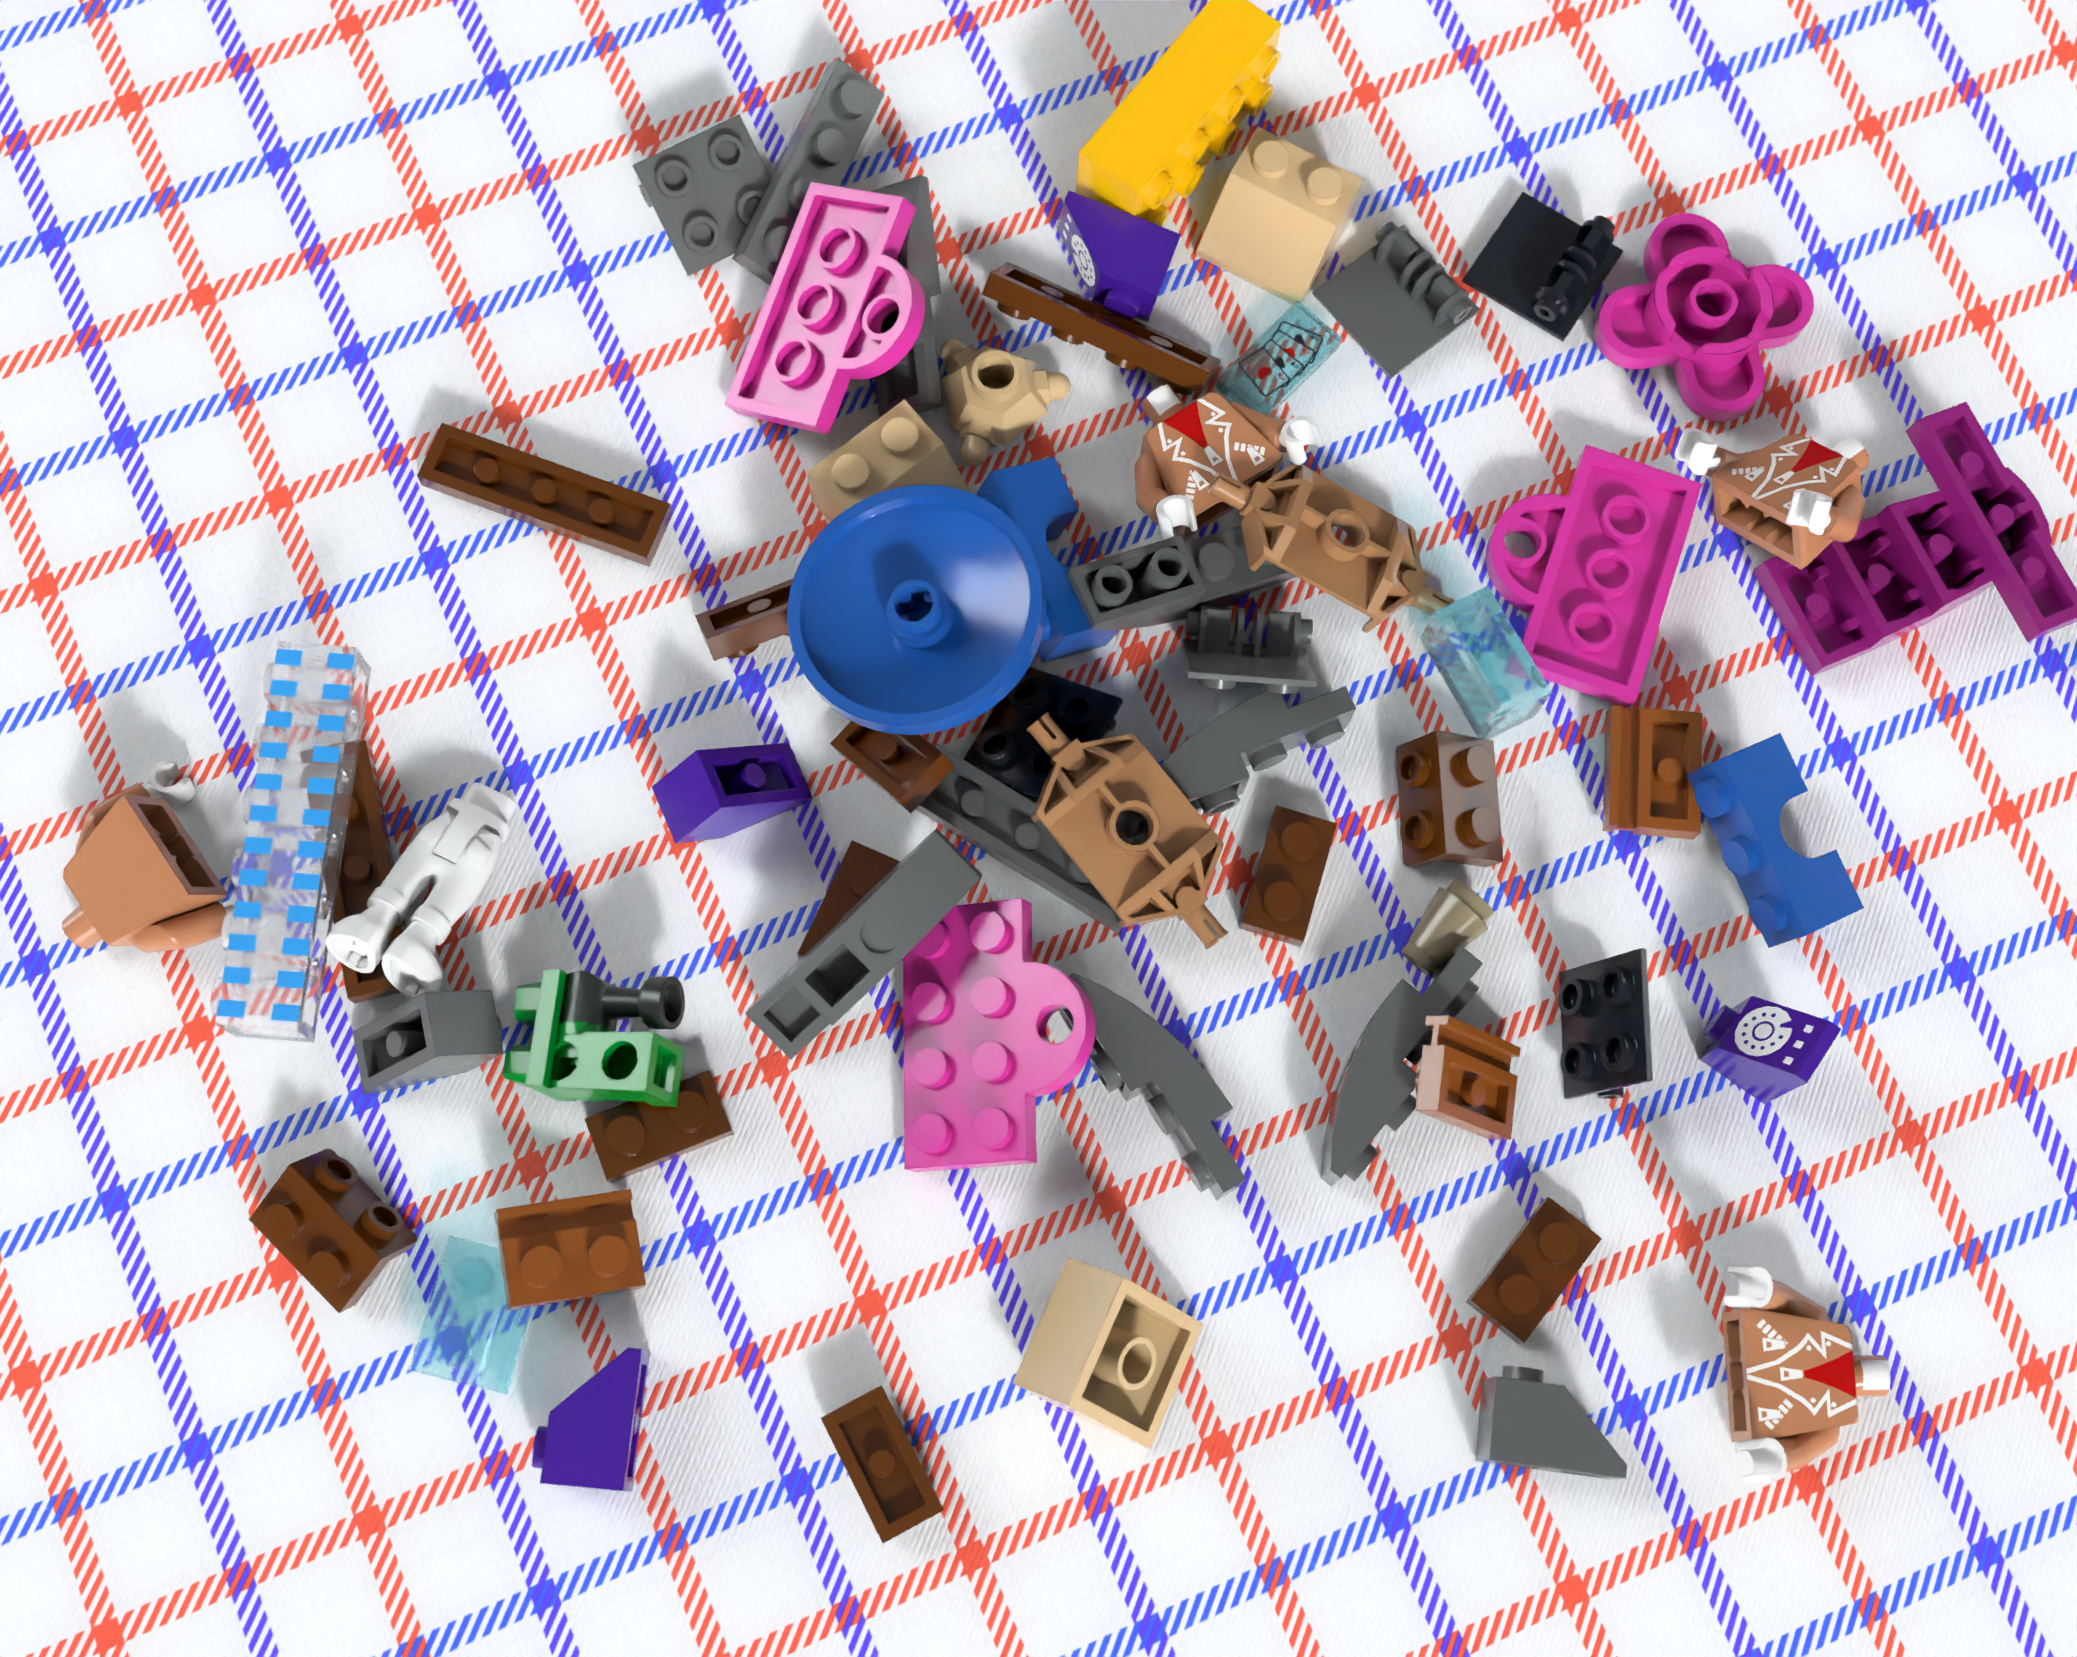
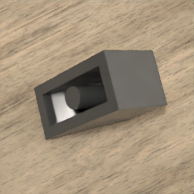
M492 990L423 992L354 1030L353 1037L363 1093L376 1094L465 1073L504 1054L501 1040L502 1026L496 1014Z
M1503 1366L1502 1377L1495 1376L1482 1379L1475 1461L1601 1479H1626L1627 1464L1564 1385L1543 1383V1370Z

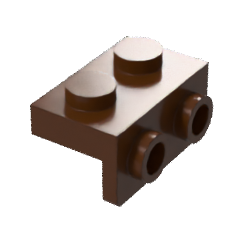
M1436 730L1399 745L1396 748L1395 755L1401 823L1400 835L1404 865L1418 868L1440 860L1489 867L1504 862L1494 742L1492 740Z
M332 1149L322 1150L289 1164L249 1218L252 1224L338 1313L356 1305L391 1259L409 1251L418 1240L413 1231L403 1222L398 1211L384 1203L357 1175L353 1165L346 1159L338 1156Z

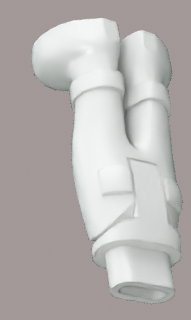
M476 782L472 783L462 799H451L446 805V811L422 829L400 856L381 886L375 888L368 899V909L361 914L343 918L334 924L325 939V945L331 954L347 967L361 973H371L382 959V968L388 981L398 991L410 998H414L423 992L439 991L443 986L444 978L442 969L435 958V947L445 941L451 932V926L476 900L492 874L498 859L501 843L509 835V828L506 823L517 808L515 802L508 796ZM427 887H433L423 905L419 906L410 918L409 926L393 940L387 949L389 936L394 927L402 923L410 907L422 891Z

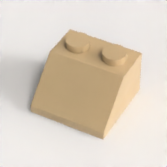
M1257 127L1227 178L1196 249V256L1300 308L1353 216L1364 179Z
M905 399L807 471L811 500L829 522L859 501L894 488L912 485H941L971 493L944 443Z
M1067 1258L1012 1383L1059 1408L1151 1449L1204 1324L1124 1276Z

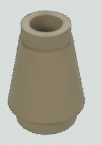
M1454 879L1447 889L1438 888L1410 935L1408 943L1401 949V953L1419 970L1430 976L1437 967L1440 968L1455 956L1462 947L1465 948L1488 930L1485 923L1493 915L1494 911L1477 893L1462 882Z

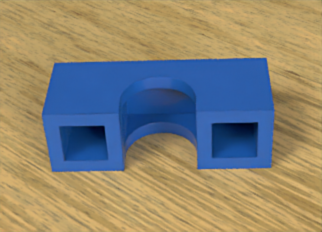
M1055 457L991 471L976 495L1000 508L1021 529L1032 547L1044 579L1047 613L1044 632L1037 650L1042 663L1107 646L1119 630H1092L1066 575L1070 567L1059 562L1047 546L1048 541L1056 540L1061 536L1079 511Z
M1781 733L1687 774L1695 791L1696 803L1706 815L1722 849L1723 860L1728 869L1734 874L1749 906L1751 919L1756 928L1762 933L1768 948L1804 937L1864 908L1836 849L1814 858H1807L1794 852L1782 836L1780 814L1783 806L1793 797L1807 792L1808 789Z

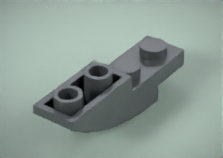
M919 175L871 191L904 197L917 208L897 261L917 278L925 297L924 321L913 347L897 365L887 372L874 377L880 417L904 399L916 413L943 407L930 297L941 294L928 178ZM899 309L887 315L882 323L881 333L887 332L894 326L898 319Z
M1241 525L1185 543L1181 535L1070 568L1066 574L1092 630L1134 629L1186 619L1187 610L1199 611L1200 605L1216 607L1234 606L1238 604L1246 593L1296 578L1293 574L1267 560L1255 572L1250 570Z
M1346 686L1290 708L1287 707L1282 694L1265 691L1245 700L1213 719L1190 736L1160 766L1197 811L1203 810L1205 816H1213L1234 807L1240 802L1238 796L1244 793L1250 778L1247 766L1251 765L1253 771L1265 770L1286 759L1288 756L1286 751L1306 743L1309 744L1311 749H1318L1339 740L1345 735L1344 729L1347 728L1356 707ZM1127 810L1123 825L1127 838L1141 833H1145L1147 838L1148 825L1145 818L1136 811Z
M936 828L848 910L833 929L752 1003L745 1015L790 1059L794 1058L829 1024L833 1026L891 971L980 880L982 874Z
M1464 947L1449 961L1423 994L1402 978L1372 1016L1354 1046L1338 1082L1329 1111L1324 1137L1321 1179L1329 1186H1333L1344 1174L1355 1181L1379 1153L1370 1142L1386 1124L1395 1132L1416 1108V1098L1411 1093L1415 1089L1417 1073L1404 1063L1403 1060L1406 1058L1415 1066L1421 1060L1423 1045H1431L1433 1030L1425 1026L1426 1016H1440L1446 1010L1453 1017H1456L1479 989L1470 979L1483 963Z
M1075 973L1070 974L1069 976L1086 992L1093 1007L1096 1024L1093 1048L1097 1055L1090 1058V1062L1106 1090L1112 1092L1118 1088L1127 1102L1149 1089L1153 1098L1146 1101L1148 1109L1166 1136L1172 1132L1176 1133L1188 1153L1181 1158L1183 1167L1200 1192L1209 1188L1215 1199L1219 1200L1239 1188L1246 1178L1214 1128V1125L1227 1118L1233 1107L1213 1078L1182 1043L1135 1004L1096 982ZM1068 1009L1059 1010L1065 1024L1072 1032L1074 1021L1071 1012Z

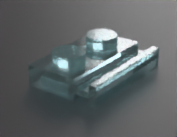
M454 1236L448 1237L408 1370L508 1394L533 1307L507 1311L499 1248Z

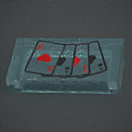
M1296 301L1217 379L1216 389L1231 402L1234 401L1270 416L1339 348L1342 338L1304 305Z

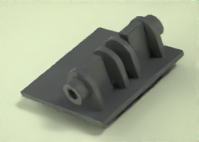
M740 114L632 165L641 182V185H639L641 195L649 208L653 206L687 276L735 254L771 181Z
M1393 221L1385 224L1375 236V239L1379 242L1377 245L1313 291V295L1390 379L1480 311L1468 297L1469 294L1466 290L1461 289L1445 272V268L1440 263H1436L1433 255L1429 251H1425L1409 234V229L1405 225L1398 227Z
M1200 605L1199 611L1187 610L1185 635L1196 636V640L1183 639L1182 642L1188 678L1198 679V684L1212 689H1232L1236 687V682L1262 683V689L1278 694L1298 693L1300 686L1317 687V679L1306 648H1299V644H1311L1313 632L1312 619H1301L1300 612L1269 610L1265 645H1261L1264 613L1263 609H1256L1252 644L1243 643L1245 609L1237 608L1232 643L1229 642L1232 608Z

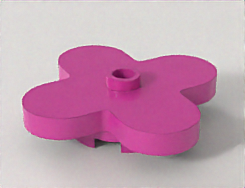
M1690 213L1675 214L1665 218L1655 227L1644 248L1643 263L1649 283L1621 288L1613 292L1605 300L1594 322V339L1600 352L1609 361L1620 367L1639 370L1670 366L1674 371L1680 395L1691 411L1710 421H1732L1746 414L1763 391L1765 371L1759 350L1787 345L1799 336L1813 314V294L1807 282L1798 273L1787 267L1775 264L1746 267L1740 261L1733 259L1724 234L1709 219Z

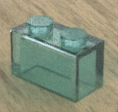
M1489 586L1433 612L1420 640L1477 737L1489 740L1535 717L1552 692Z

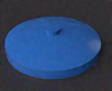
M941 485L904 486L874 494L854 504L833 519L810 544L799 563L790 588L787 609L789 638L796 660L804 675L821 698L835 711L861 726L880 732L902 735L929 734L957 727L977 718L1000 702L1018 684L1031 665L1041 643L1047 613L1046 590L1039 563L1029 541L1016 523L1000 508L982 497L953 487Z

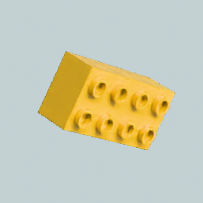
M1210 0L1079 151L1075 193L1163 227L1170 212L1169 206L1179 195L1187 198L1195 190L1204 174L1205 168L1203 166L1213 154L1218 157L1223 156L1236 139L1239 132L1238 125L1248 113L1253 117L1258 115L1268 102L1274 88L1269 83L1270 76L1281 57V52L1276 50L1282 23L1247 0Z

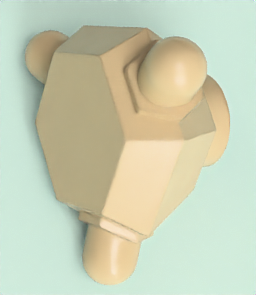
M950 339L944 342L940 349L941 359L948 366L946 368L948 374L942 379L952 427L961 431L959 436L964 437L961 457L965 463L971 466L982 464L987 459L991 446L997 448L998 443L1005 446L1048 413L1047 405L1051 404V400L1065 398L1071 389L1070 380L1063 373H1046V370L1038 369V364L1035 361L986 345L978 350L976 347L966 346L960 340Z

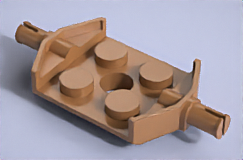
M1292 463L1265 483L1257 481L1252 488L1228 476L1222 470L1212 480L1207 494L1238 509V513L1243 516L1241 526L1250 570L1255 572L1266 560L1369 616V621L1362 628V631L1366 633L1404 605L1407 607L1414 606L1437 619L1440 623L1450 614L1454 599L1424 584L1427 574L1423 573L1421 569L1416 532L1412 525L1302 464L1294 465ZM1331 526L1344 530L1348 534V540L1352 547L1339 542L1334 536Z
M1048 712L1026 729L1050 756V763L1053 765L1032 813L1031 819L1035 823L1040 820L1120 917L1121 920L1117 922L1120 928L1177 916L1180 921L1184 920L1205 945L1206 950L1211 948L1228 933L1204 905V902L1208 900L1205 891L1224 843L1135 734H1125L1080 743L1076 738L1071 742L1049 716L1050 714ZM1132 810L1145 818L1148 825V835L1143 844L1131 845L1120 839L1115 825L1120 812Z

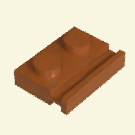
M1611 705L1606 711L1603 831L1625 830L1631 831V834L1692 840L1701 833V810L1696 803L1695 791L1687 774L1702 768V713L1645 707L1633 710L1622 709V705Z
M1449 1015L1426 1016L1425 1026L1432 1028L1433 1034L1431 1045H1423L1420 1070L1415 1081L1417 1094L1415 1111L1486 1139L1511 1140L1518 1076L1510 1073L1511 1057H1520L1521 1047Z
M631 1189L497 1209L494 1213L495 1224L497 1223L499 1237L498 1247L507 1311L643 1288L646 1285L637 1224L632 1211L631 1200L633 1198Z

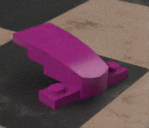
M1967 402L1918 419L1905 431L1940 491L1887 505L1876 516L1860 521L1857 533L1852 540L1847 542L1833 540L1802 570L1776 556L1763 561L1753 571L1811 677L1875 650L1927 624L1995 585L2027 642L2077 622V589L2050 545L2052 543L2050 529L2040 503L2028 486L2009 467H2004Z

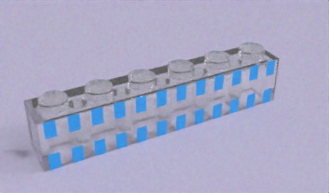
M278 641L275 662H269L264 671L263 692L265 699L268 700L265 723L257 725L253 737V755L255 761L258 762L255 785H249L243 797L242 814L244 822L248 824L244 848L237 849L232 863V881L234 886L238 888L234 912L226 914L221 930L222 948L227 952L223 977L215 979L210 997L211 1013L216 1017L215 1024L235 1037L313 1043L315 1040L328 955L325 939L332 929L371 667L356 647Z

